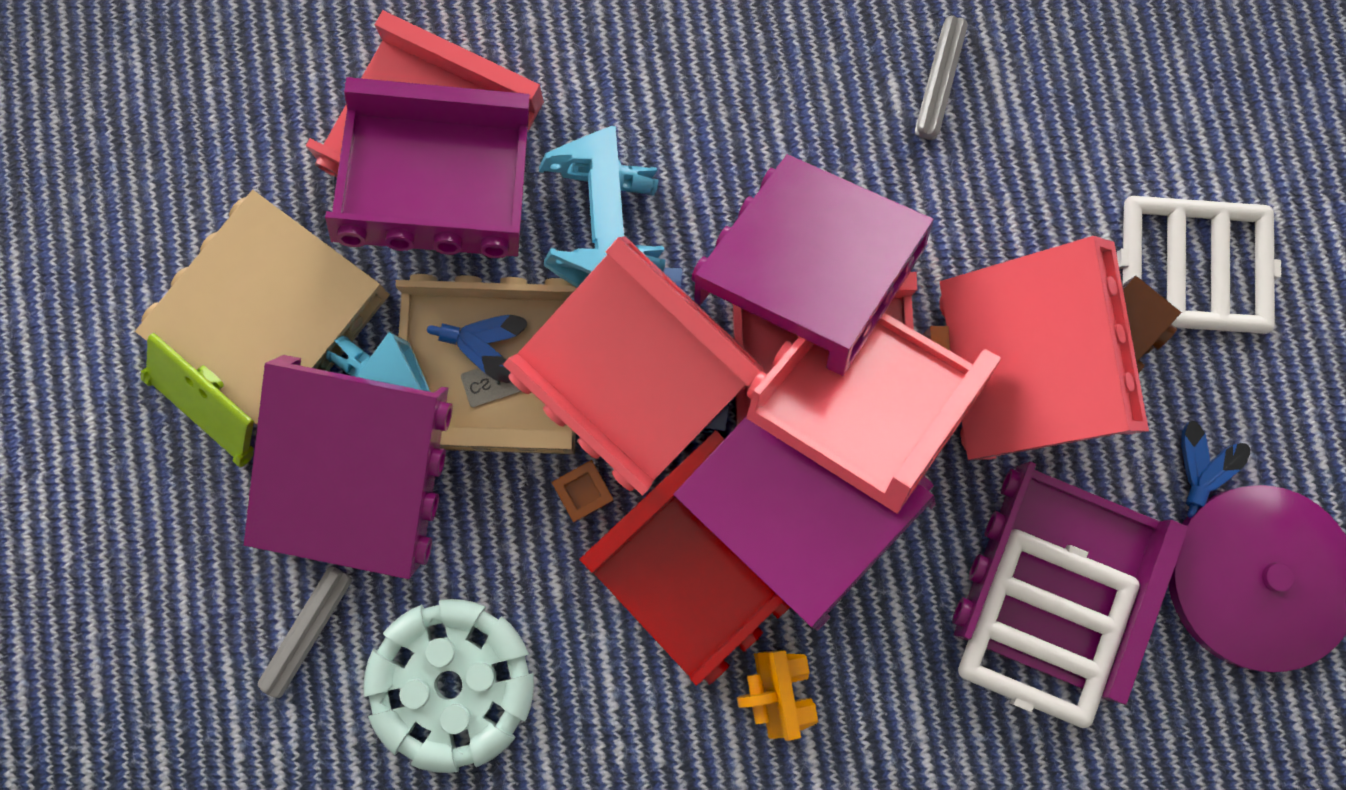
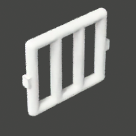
M1130 196L1125 200L1123 248L1117 251L1119 269H1123V284L1135 275L1142 280V214L1167 216V301L1182 312L1172 325L1176 328L1268 334L1273 331L1275 327V280L1281 277V260L1274 259V210L1270 206L1145 196ZM1186 217L1211 219V312L1186 310ZM1230 220L1255 222V315L1230 314Z
M1013 529L972 638L968 640L958 667L959 675L967 681L1010 698V704L1026 711L1032 712L1033 708L1080 728L1090 727L1094 721L1140 587L1139 581L1131 575L1087 558L1088 552L1072 545H1066V548H1062L1021 530ZM1023 551L1116 589L1117 593L1109 615L1106 616L1012 577L1021 552ZM1005 596H1011L1101 633L1102 636L1093 661L996 621ZM992 639L1086 678L1078 704H1072L981 666L989 640Z

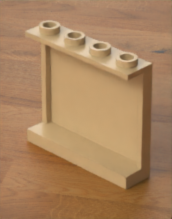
M252 189L247 197L241 198L233 205L229 218L222 227L203 241L200 253L193 262L174 276L171 288L159 302L152 304L144 312L141 319L142 323L134 332L146 341L150 334L155 333L196 370L203 365L206 366L223 382L224 387L220 391L258 425L264 365L266 362L281 355L301 358V366L329 371L334 363L326 359L327 350L340 356L344 353L334 340L340 336H346L353 342L390 294L381 284Z
M428 274L410 275V280H396V288L401 292L399 337L410 343L430 392H435L442 386L449 388L447 403H452L453 405L452 418L446 432L442 431L440 448L451 451L575 454L576 433L567 425L561 427L553 422L543 410L545 404L532 392L528 395L521 391L471 407L461 375L478 369V367L459 349L458 345L438 341L439 336L427 332V327L430 325L441 327L442 323L460 327L461 330L466 325L497 316H520L527 321L524 331L516 337L488 343L500 355L508 359L525 346L576 290L575 286L560 278L546 279L545 285L527 284L526 279L519 277L500 278V283H483L481 278L469 275L456 276L455 282L437 281V277Z

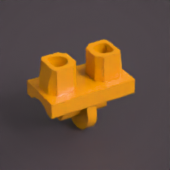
M786 650L754 653L757 674L747 676L750 694L737 697L738 707H752L755 724L766 723L769 739L784 738L786 741L801 738L800 731L818 723L816 705L812 698L795 700L792 688L793 682L807 680L810 671L807 656L805 654H786Z

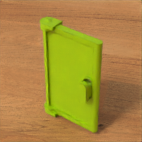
M155 333L150 334L147 339L146 368L141 370V380L147 386L153 385L233 456L232 461L239 468L245 466L252 459L254 448L250 446L254 420L220 391L224 387L223 382L206 366L203 365L196 370Z

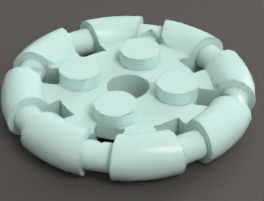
M461 599L439 600V605L424 608L421 604L410 609L391 623L383 632L386 637L379 649H373L365 670L363 685L364 697L369 696L372 715H369L368 718L372 728L385 747L394 755L400 752L413 760L411 765L414 767L439 773L459 772V767L473 763L475 767H479L497 757L516 738L513 735L521 720L526 721L534 692V673L529 674L525 656L529 655L528 650L514 627L502 616L497 619L485 612L486 606ZM443 623L447 637L432 640L429 626ZM475 628L488 635L483 647L468 639ZM401 647L414 652L406 666L394 660ZM507 661L510 679L497 682L493 664ZM445 671L457 673L462 680V690L456 698L444 697L438 690V679ZM401 688L399 696L404 706L391 709L388 691ZM493 703L498 704L505 710L498 723L486 717ZM417 723L431 731L424 743L410 735ZM468 729L470 744L456 748L453 734H458Z

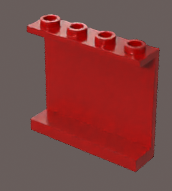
M717 431L712 433L579 559L682 668L696 686L703 680L709 685L712 684L730 666L724 659L735 648L739 647L743 652L746 651L764 633L758 626L771 613L778 619L790 608L787 603L673 495L724 441V438Z

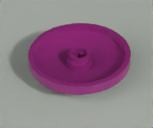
M1253 485L1220 492L1208 498L1207 503L1199 508L1193 517L1189 518L1187 516L1182 524L1189 528L1168 586L1171 600L1182 624L1205 650L1215 657L1240 668L1264 672H1286L1297 670L1319 661L1329 654L1346 635V535L1338 523L1322 507L1309 498L1285 488Z

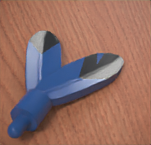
M502 315L466 325L461 330L460 327L442 323L441 327L430 325L427 327V332L439 336L438 341L458 345L459 349L492 379L503 383H510L508 375L511 372L503 366L506 359L488 343L516 337L525 330L527 321L520 316Z
M1196 421L1186 423L1181 435L1184 465L1188 482L1191 486L1185 503L1189 506L1187 512L1189 518L1193 517L1199 508L1207 503L1211 491L1222 486L1245 466L1250 455L1249 445L1239 443L1228 446L1210 461L1206 434Z

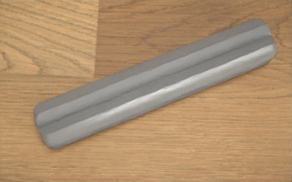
M948 16L943 23L915 127V134L920 138L935 140L940 133L968 26L964 18Z
M329 567L259 679L258 687L263 693L275 698L283 696L350 586L352 578L347 573L335 567Z

